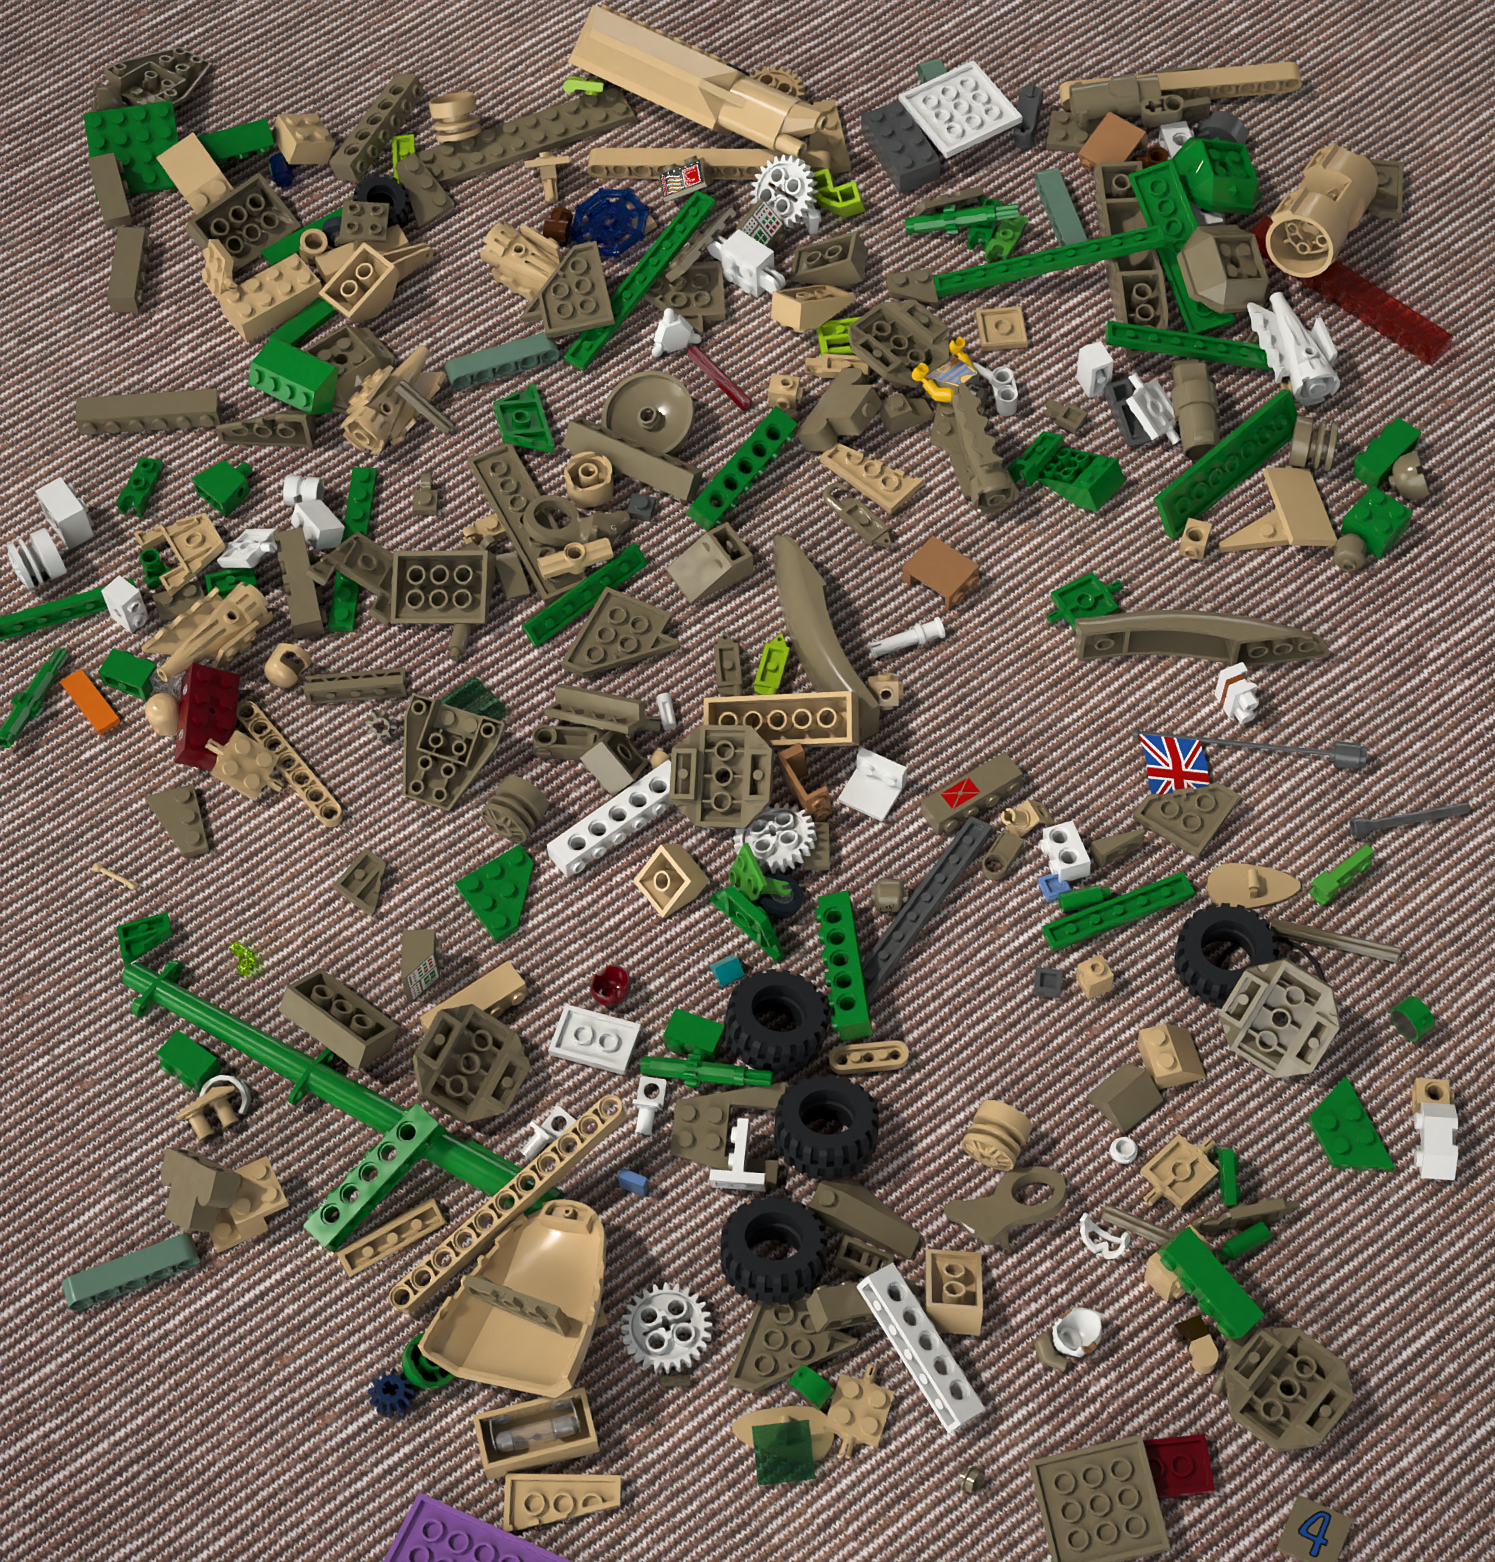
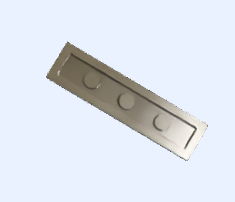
M403 667L306 676L304 694L308 705L407 696L406 670Z
M565 684L555 686L556 703L544 709V716L625 734H629L645 725V701Z

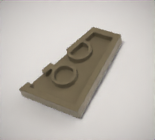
M194 784L144 796L145 801L153 810L159 822L164 826L184 858L210 852Z

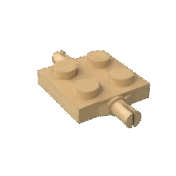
M209 239L208 248L202 251V256L206 259L205 268L202 270V279L219 301V295L228 290L233 293L238 289L236 288L238 287L232 278L234 259L218 239Z
M238 730L234 731L229 742L224 746L212 740V738L209 739L205 748L218 755L216 764L210 773L212 776L251 800H255L266 785L277 792L281 791L284 783L272 777L273 768L280 756Z
M1178 1134L1141 1169L1140 1173L1154 1187L1143 1197L1145 1202L1152 1206L1163 1196L1182 1210L1219 1174V1170L1209 1162L1206 1156L1216 1146L1214 1140L1211 1141V1138L1207 1137L1197 1147L1188 1143Z
M867 1364L863 1379L840 1374L823 1430L835 1433L844 1439L839 1456L843 1457L846 1447H848L845 1456L847 1459L851 1457L854 1443H864L876 1448L878 1447L895 1393L874 1383L879 1368L874 1365L872 1373L869 1375L872 1364Z

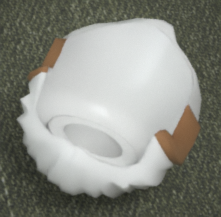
M1082 1307L1070 1308L1063 1315L1059 1316L1058 1321L1052 1326L1054 1346L1063 1354L1082 1357L1086 1353H1091L1097 1348L1102 1338V1314Z

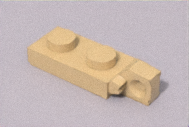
M824 354L822 357L806 358L805 374L823 378H836L843 368H859L863 371L867 380H869L870 367L858 356Z

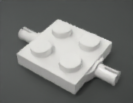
M1137 372L1129 376L1128 379H1130L1136 390L1126 402L1142 424L1145 432L1148 433L1152 440L1166 433L1172 445L1180 441L1181 438L1173 428L1177 422L1174 417L1173 404L1157 379L1155 378L1148 383H1143Z
M246 529L234 541L224 542L226 549L222 551L223 554L217 559V562L222 568H252L256 566L264 553L277 550L273 533L278 531L276 529Z

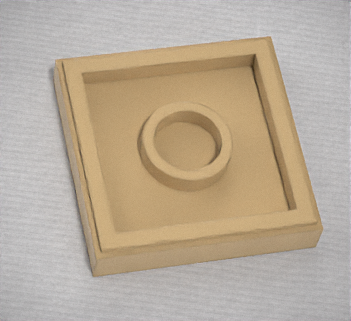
M1022 306L976 310L975 316L982 352L1028 347Z

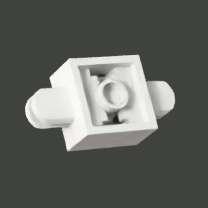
M739 229L727 240L717 235L711 244L707 246L709 253L722 262L724 278L740 286L746 293H750L758 298L765 290L773 294V291H779L786 285L783 275L774 270V251Z

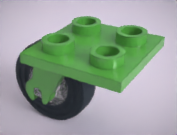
M744 843L729 871L731 884L738 891L740 889L743 890L754 906H760L768 915L774 918L786 919L795 915L803 902V891L800 885L791 877L783 874L763 876L749 844Z

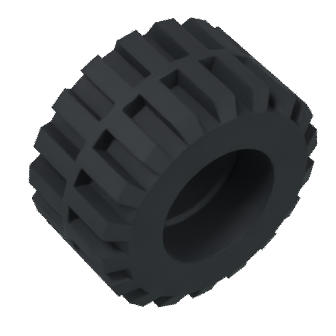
M374 174V178L370 176L365 177V182L361 180L358 183V187H355L353 201H385L392 206L389 209L387 228L399 224L400 228H404L406 220H408L409 193L408 190H404L405 185L402 182L398 184V179L395 177L390 179L389 175L384 174V177Z

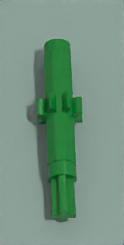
M1018 203L956 210L955 205L944 206L943 212L905 218L907 234L947 230V235L956 234L960 227L988 224L1002 219L1020 217V209Z
M57 646L48 661L36 673L25 692L21 691L19 694H15L10 702L14 705L13 710L0 728L1 747L10 748L28 721L39 717L44 709L40 704L69 656L67 649Z
M689 1054L688 1060L643 1056L640 1065L642 1075L685 1080L684 1085L694 1088H700L701 1082L733 1086L756 1085L772 1087L774 1073L771 1071L752 1070L743 1066L704 1062L702 1055Z

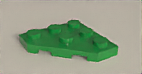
M520 844L454 883L459 894L496 944L519 930L520 918L525 906L530 878L534 870L533 861Z

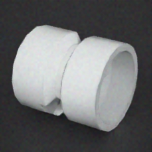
M287 475L283 489V499L286 506H295L296 503L313 500L323 501L324 482L322 478L308 476L304 480L299 475Z

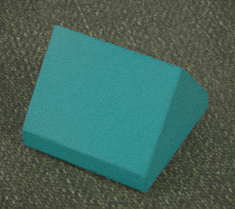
M733 954L709 965L721 988L745 977L738 957Z

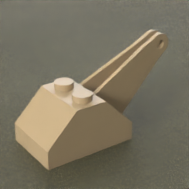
M363 242L318 294L354 324L378 317L393 300L397 283L419 266L428 262L434 255V249L426 243H420L379 254Z

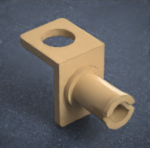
M1028 799L1016 810L1006 808L1007 812L1003 811L1001 814L1002 822L1007 826L1008 830L1020 838L1039 822L1048 825L1054 823L1043 803Z

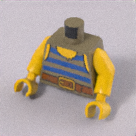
M959 336L956 339V344L953 340L949 344V352L957 355L958 358L951 357L928 375L929 368L924 363H920L913 370L912 378L915 381L923 382L922 386L925 389L926 397L932 398L937 402L953 405L951 398L959 394V384L965 383L972 395L980 398V400L982 399L984 389L979 386V373L972 364L968 354H964L962 350L965 346V340Z

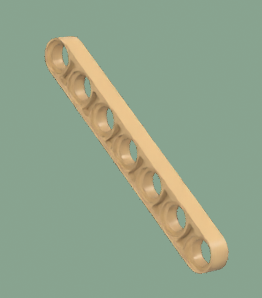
M251 701L239 703L237 705V720L254 741L267 749L271 743L278 742L282 744L279 750L272 751L280 756L275 767L322 824L327 827L339 825L343 820V813L338 802L258 706ZM246 709L254 711L253 715L248 718L242 717L241 713ZM259 726H266L268 728L263 734H256L254 732ZM287 759L296 761L290 768L282 766V763ZM300 776H308L310 778L304 785L296 783ZM314 793H322L324 795L318 802L310 800L311 795ZM328 810H336L338 812L337 816L332 819L325 818L324 814Z

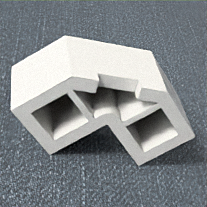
M1421 1102L1420 1113L1416 1112L1414 1127L1419 1129L1421 1137L1420 1150L1415 1151L1414 1165L1419 1167L1421 1178L1455 1180L1458 1161V1146H1455L1458 1116L1455 1105Z

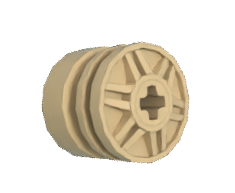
M473 92L451 93L428 101L431 117L442 119L433 124L434 130H438L435 133L437 141H460L481 132L480 124L476 123L479 121L478 115L468 114L477 109Z
M995 1100L982 1101L974 1116L973 1121L975 1124L969 1126L961 1145L964 1151L972 1158L988 1167L1002 1171L1012 1170L1016 1163V1158L1020 1155V1146L1025 1145L1033 1125L1023 1113L1012 1106Z

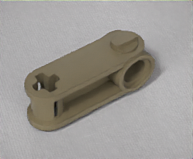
M540 725L536 727L532 734L533 753L542 759L581 760L580 757L607 732L599 728Z

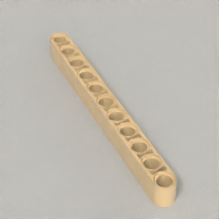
M1295 62L1135 75L1136 78L1158 75L1161 96L1179 95L1183 100L1203 97L1219 99L1297 91L1302 86L1299 65ZM1111 77L1062 83L1059 86L1062 109L1071 111L1069 87L1072 84L1081 81L1082 84L1109 81Z
M594 148L589 154L587 172L594 178L659 179V174L664 172V167L676 163L677 167L685 164V159L696 155L698 159L704 157L712 179L758 180L755 174H762L760 167L767 168L768 160L774 162L775 156L782 158V155L789 157L790 155L771 149ZM821 149L806 150L801 159L805 161V164L811 166L809 171L817 172L826 168L830 171L831 155L828 151Z
M606 1095L601 1098L395 1285L389 1294L391 1305L406 1314L413 1313L488 1246L514 1219L524 1213L622 1124L628 1114L625 1104L615 1095ZM617 1104L619 1106L618 1111L614 1115H607V1110L611 1105ZM598 1123L596 1132L593 1134L586 1133L587 1127L590 1124ZM571 1142H577L576 1150L572 1153H566L567 1145ZM555 1160V1169L551 1172H546V1164ZM535 1179V1187L530 1191H525L526 1182ZM514 1198V1206L509 1210H504L506 1200ZM488 1217H493V1225L488 1229H484V1221ZM467 1236H473L472 1244L467 1248H463V1240ZM446 1255H452L451 1263L447 1267H442V1259ZM430 1273L431 1280L429 1284L421 1286V1278L425 1274ZM409 1292L410 1299L408 1303L400 1305L401 1296Z

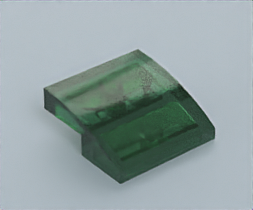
M476 676L438 701L492 719H497L507 711L492 691L488 692Z
M809 1420L752 1426L758 1486L815 1479Z

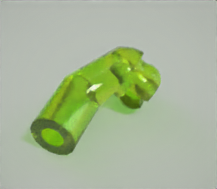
M236 940L230 945L229 951L239 957L237 972L243 976H248L255 967V954Z

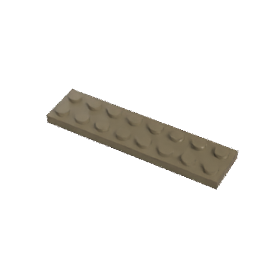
M505 443L468 458V467L493 512L496 513L505 529L508 539L544 604L547 605L556 601L587 578L584 572L580 574L567 572L545 580L542 578L537 559L564 551L566 546H552L538 542L530 537L524 529L523 516L525 510L533 499L540 497V494L512 444ZM548 508L542 509L534 515L538 524L544 528L551 530L559 529Z

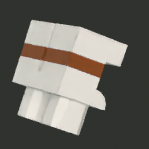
M1243 662L1220 671L1214 694L1227 716L1230 718L1236 715L1241 724L1255 718L1253 709L1259 704L1255 696L1257 685L1252 682H1246L1247 668Z

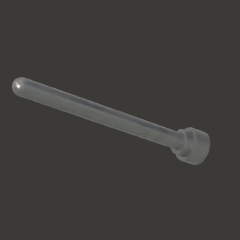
M1462 803L1370 821L1367 818L1363 819V817L1352 818L1349 822L1350 832L1354 839L1363 838L1370 834L1372 830L1468 813L1471 810V806L1468 803Z

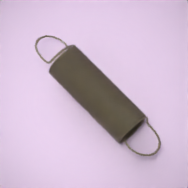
M661 1375L660 1386H691L690 1375Z

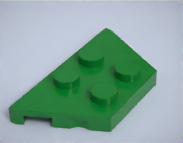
M535 383L528 385V390L522 393L515 391L508 397L494 402L493 410L503 442L554 453L553 439Z
M731 884L709 898L721 912L777 964L786 958L770 924L767 913L760 906H754L743 890L740 889L738 891Z
M1343 1078L1309 1116V1125L1332 1168H1354L1367 1171L1368 1168L1384 1169V1172L1388 1173L1392 1172L1395 1168L1348 1078Z

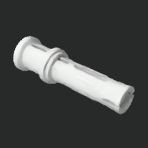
M935 617L934 621L922 625L919 623L915 624L911 630L870 643L869 646L873 657L877 658L917 643L918 645H925L926 641L937 637L945 638V630L940 618Z

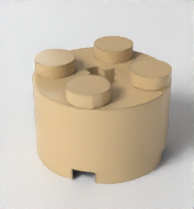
M582 452L573 456L564 470L566 490L571 501L580 509L596 507L610 501L614 491L613 472L610 461L603 455L602 457L595 455V452Z

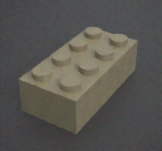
M322 968L286 986L279 1012L357 1070L391 1051L400 1027Z

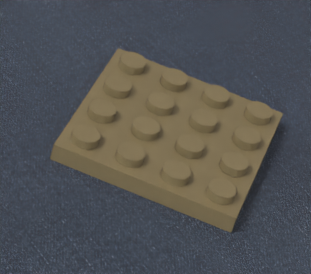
M1141 1434L1029 1461L1052 1562H1124L1171 1551Z

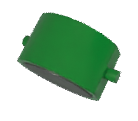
M1408 996L1390 1011L1391 1019L1397 1030L1412 1042L1418 1041L1435 1027V1020L1430 1010L1417 997Z
M801 1364L787 1381L790 1389L817 1410H820L835 1392L827 1381L804 1364Z

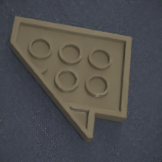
M596 241L574 245L521 315L523 323L542 319L546 339L615 324Z
M694 262L685 273L673 282H670L665 276L671 269L668 265L643 298L663 312L667 308L673 309L674 314L681 315L694 327V333L704 337V321L726 320L722 262ZM631 266V272L636 266Z
M606 586L562 660L561 668L581 677H586L678 649L680 641L663 634L672 619V614Z
M805 1292L804 1298L798 1301L791 1299L789 1304L780 1305V1302L764 1305V1301L758 1300L728 1376L727 1384L756 1393L791 1377L801 1364L811 1368L857 1347L858 1338L837 1332V1330L817 1333L806 1305L807 1300L812 1294Z

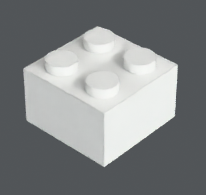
M59 477L35 491L47 521L69 550L94 537L91 529L94 524L87 514L89 510L82 499L77 500V494L70 483L66 485L62 478Z

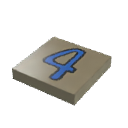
M1298 1495L1276 1550L1302 1562H1337L1353 1519Z

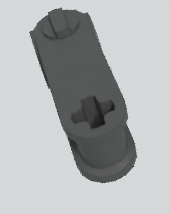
M1034 85L1020 88L1017 111L1022 115V123L1014 126V143L1021 150H1027L1033 146L1042 110L1043 90H1039Z

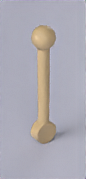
M97 862L93 865V871L97 873L102 872L124 883L128 888L137 890L139 885L137 882L129 881L103 868L101 863Z

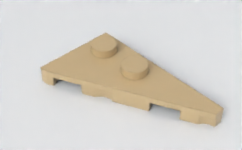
M1275 509L1219 542L1218 550L1219 553L1284 546L1290 545L1278 511Z

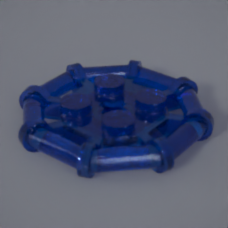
M601 187L590 198L575 206V215L569 236L579 245L588 243L583 235L589 233L592 237L590 242L596 241L597 246L599 243H603L606 246L612 245V248L598 247L600 256L620 258L622 253L637 242L644 240L647 218L651 213L650 208L644 205L635 194L634 189L630 187L626 189H604V187ZM607 198H619V200H615L616 202H610V200ZM631 202L635 208L629 210L626 203ZM587 216L588 222L582 225L583 217ZM638 217L637 226L635 229L633 228L632 220L633 218ZM607 219H614V221L611 224L606 225ZM627 234L631 235L621 244L617 245V242Z

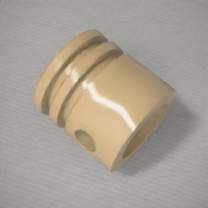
M309 229L301 235L300 256L305 263L316 265L315 256L327 252V237L321 230Z

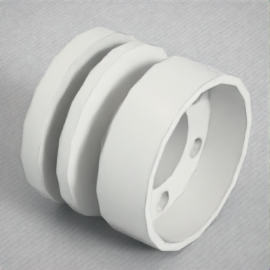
M45 528L30 533L31 546H27L21 538L17 539L21 548L20 551L16 550L12 542L6 544L9 561L18 579L26 585L29 591L34 589L31 580L34 576L40 586L44 584L42 572H46L52 580L67 574L63 561Z

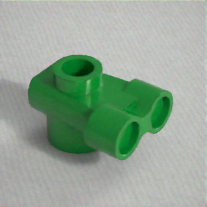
M152 548L144 550L139 557L146 575L144 581L148 588L151 590L158 588L162 584L159 577L172 570L171 567L165 566L159 552Z

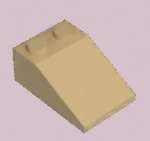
M193 132L156 157L196 214H199L234 190Z
M814 285L773 291L771 319L780 322L782 326L794 328L795 332L805 333L808 332V329L818 328L855 301L856 295L830 285Z
M926 1249L923 1311L933 1322L937 1333L980 1335L983 1315L981 1252Z

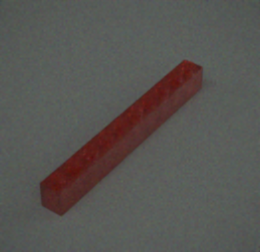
M1266 215L1249 232L1255 234L1261 256L1275 265L1266 248V235L1273 223L1272 219ZM1337 260L1331 263L1325 271L1313 277L1303 278L1290 275L1430 366H1433L1449 350L1452 334Z

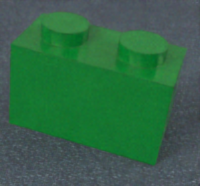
M114 648L98 671L104 685L145 701L160 680L157 674V665L153 661L146 658L143 660L135 657L128 651H119Z
M675 1008L663 1034L664 1046L677 1054L702 1055L704 1062L714 1063L725 1039L724 1025Z
M179 1030L156 1052L160 1061L159 1067L168 1075L174 1073L178 1076L179 1082L189 1090L193 1087L201 1093L203 1085L211 1078L216 1077L222 1070L215 1056Z

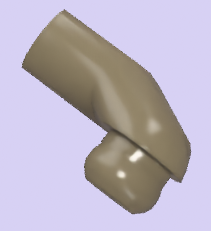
M1040 1334L1036 1338L1034 1345L1039 1361L1064 1372L1069 1359L1055 1354L1052 1344L1053 1339L1049 1334Z

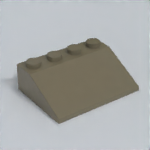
M259 172L191 218L185 230L202 251L208 248L209 239H218L234 259L233 275L261 255V250L291 235L301 228V224Z
M488 550L394 551L390 623L486 624L495 582L496 556Z

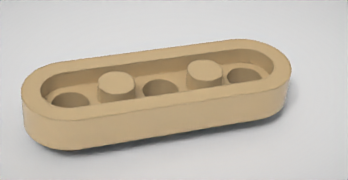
M898 1040L837 1046L829 1054V1066L837 1074L900 1069L909 1060L908 1047ZM896 1054L899 1055L900 1058L894 1060L891 1058V1056ZM866 1057L873 1058V1061L866 1062L864 1059ZM845 1060L847 1063L840 1065L838 1061Z

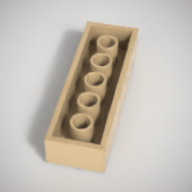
M852 691L704 698V725H751L772 749H786L797 743H800L802 748L859 746V695Z

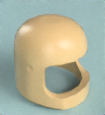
M287 643L278 644L265 664V675L271 683L278 687H291L298 681L301 672L310 666L312 662L311 657L299 646ZM286 652H294L303 660L304 664L294 663L287 659L284 654Z
M161 692L150 697L145 706V714L153 730L162 736H170L177 733L180 702L169 693Z

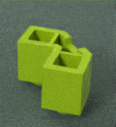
M828 168L814 172L815 176L812 179L818 181V183L813 186V189L818 190V193L813 194V198L817 200L818 206L843 218L866 211L861 191L856 181L836 187L834 178Z

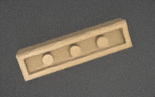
M430 1198L341 1247L335 1253L348 1276L352 1277L445 1225L447 1222L435 1199Z

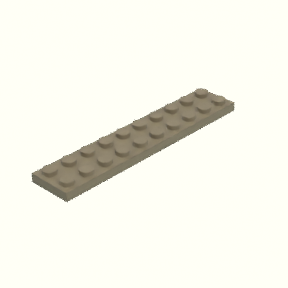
M614 86L599 92L598 95H587L481 131L479 134L467 139L452 141L416 153V155L440 186L443 187L634 122L635 115L619 86Z

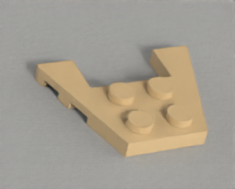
M206 513L177 520L175 525L168 527L158 525L154 527L153 531L143 533L140 530L134 533L143 551L167 541L181 563V566L159 577L170 597L226 549L223 540Z

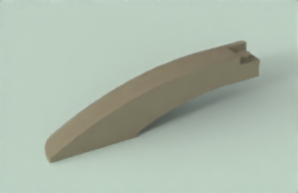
M1142 161L1096 164L1094 170L1095 200L1100 238L1147 227L1128 178V174L1143 169ZM1156 249L1104 260L1116 322L1166 330L1168 306L1163 269L1161 270ZM1124 348L1127 358L1148 352Z
M782 533L776 535L773 539L776 587L784 622L794 650L817 693L852 691L859 695V737L861 740H864L879 732L880 705L854 671L840 646L827 610L826 582L799 545L789 535H782Z
M1153 610L1075 619V649L1078 661L1125 655L1153 654L1206 659L1230 664V667L1243 662L1248 667L1329 657L1326 641L1314 633L1263 619L1234 614L1195 610Z

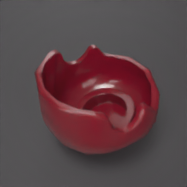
M609 965L606 966L605 971L601 975H594L590 992L593 999L604 1006L617 1005L628 997L631 989V979L626 969L621 966Z

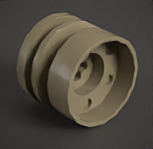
M1297 415L1288 465L1304 468L1308 458H1313V469L1317 470L1321 459L1324 460L1323 471L1329 472L1336 458L1339 444L1338 422L1332 421L1330 430L1325 431L1326 420L1322 419L1317 430L1313 429V418Z
M509 775L504 778L495 791L496 796H492L488 804L484 806L481 816L485 823L500 836L516 843H524L530 835L529 833L535 828L534 822H539L549 808V801L529 781L521 777Z

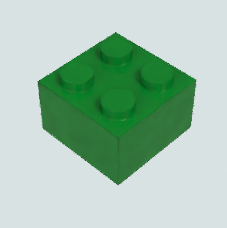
M1373 486L1344 516L1340 533L1343 535L1355 534L1360 536L1367 544V551L1380 559L1409 529L1413 511Z

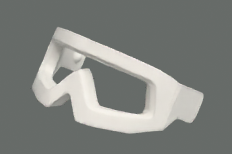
M219 1075L211 1078L203 1085L199 1097L208 1093L212 1087L221 1082L230 1081L235 1084L240 1090L242 1097L239 1113L246 1114L252 1099L251 1090L245 1081L234 1076Z
M1084 1213L1080 1219V1233L1083 1242L1094 1254L1103 1251L1105 1259L1117 1258L1124 1252L1131 1241L1130 1234L1124 1232L1121 1238L1106 1233L1090 1220V1215ZM1094 1230L1101 1237L1110 1242L1120 1244V1246L1115 1251H1109L1107 1242L1094 1244L1089 1238L1088 1233Z

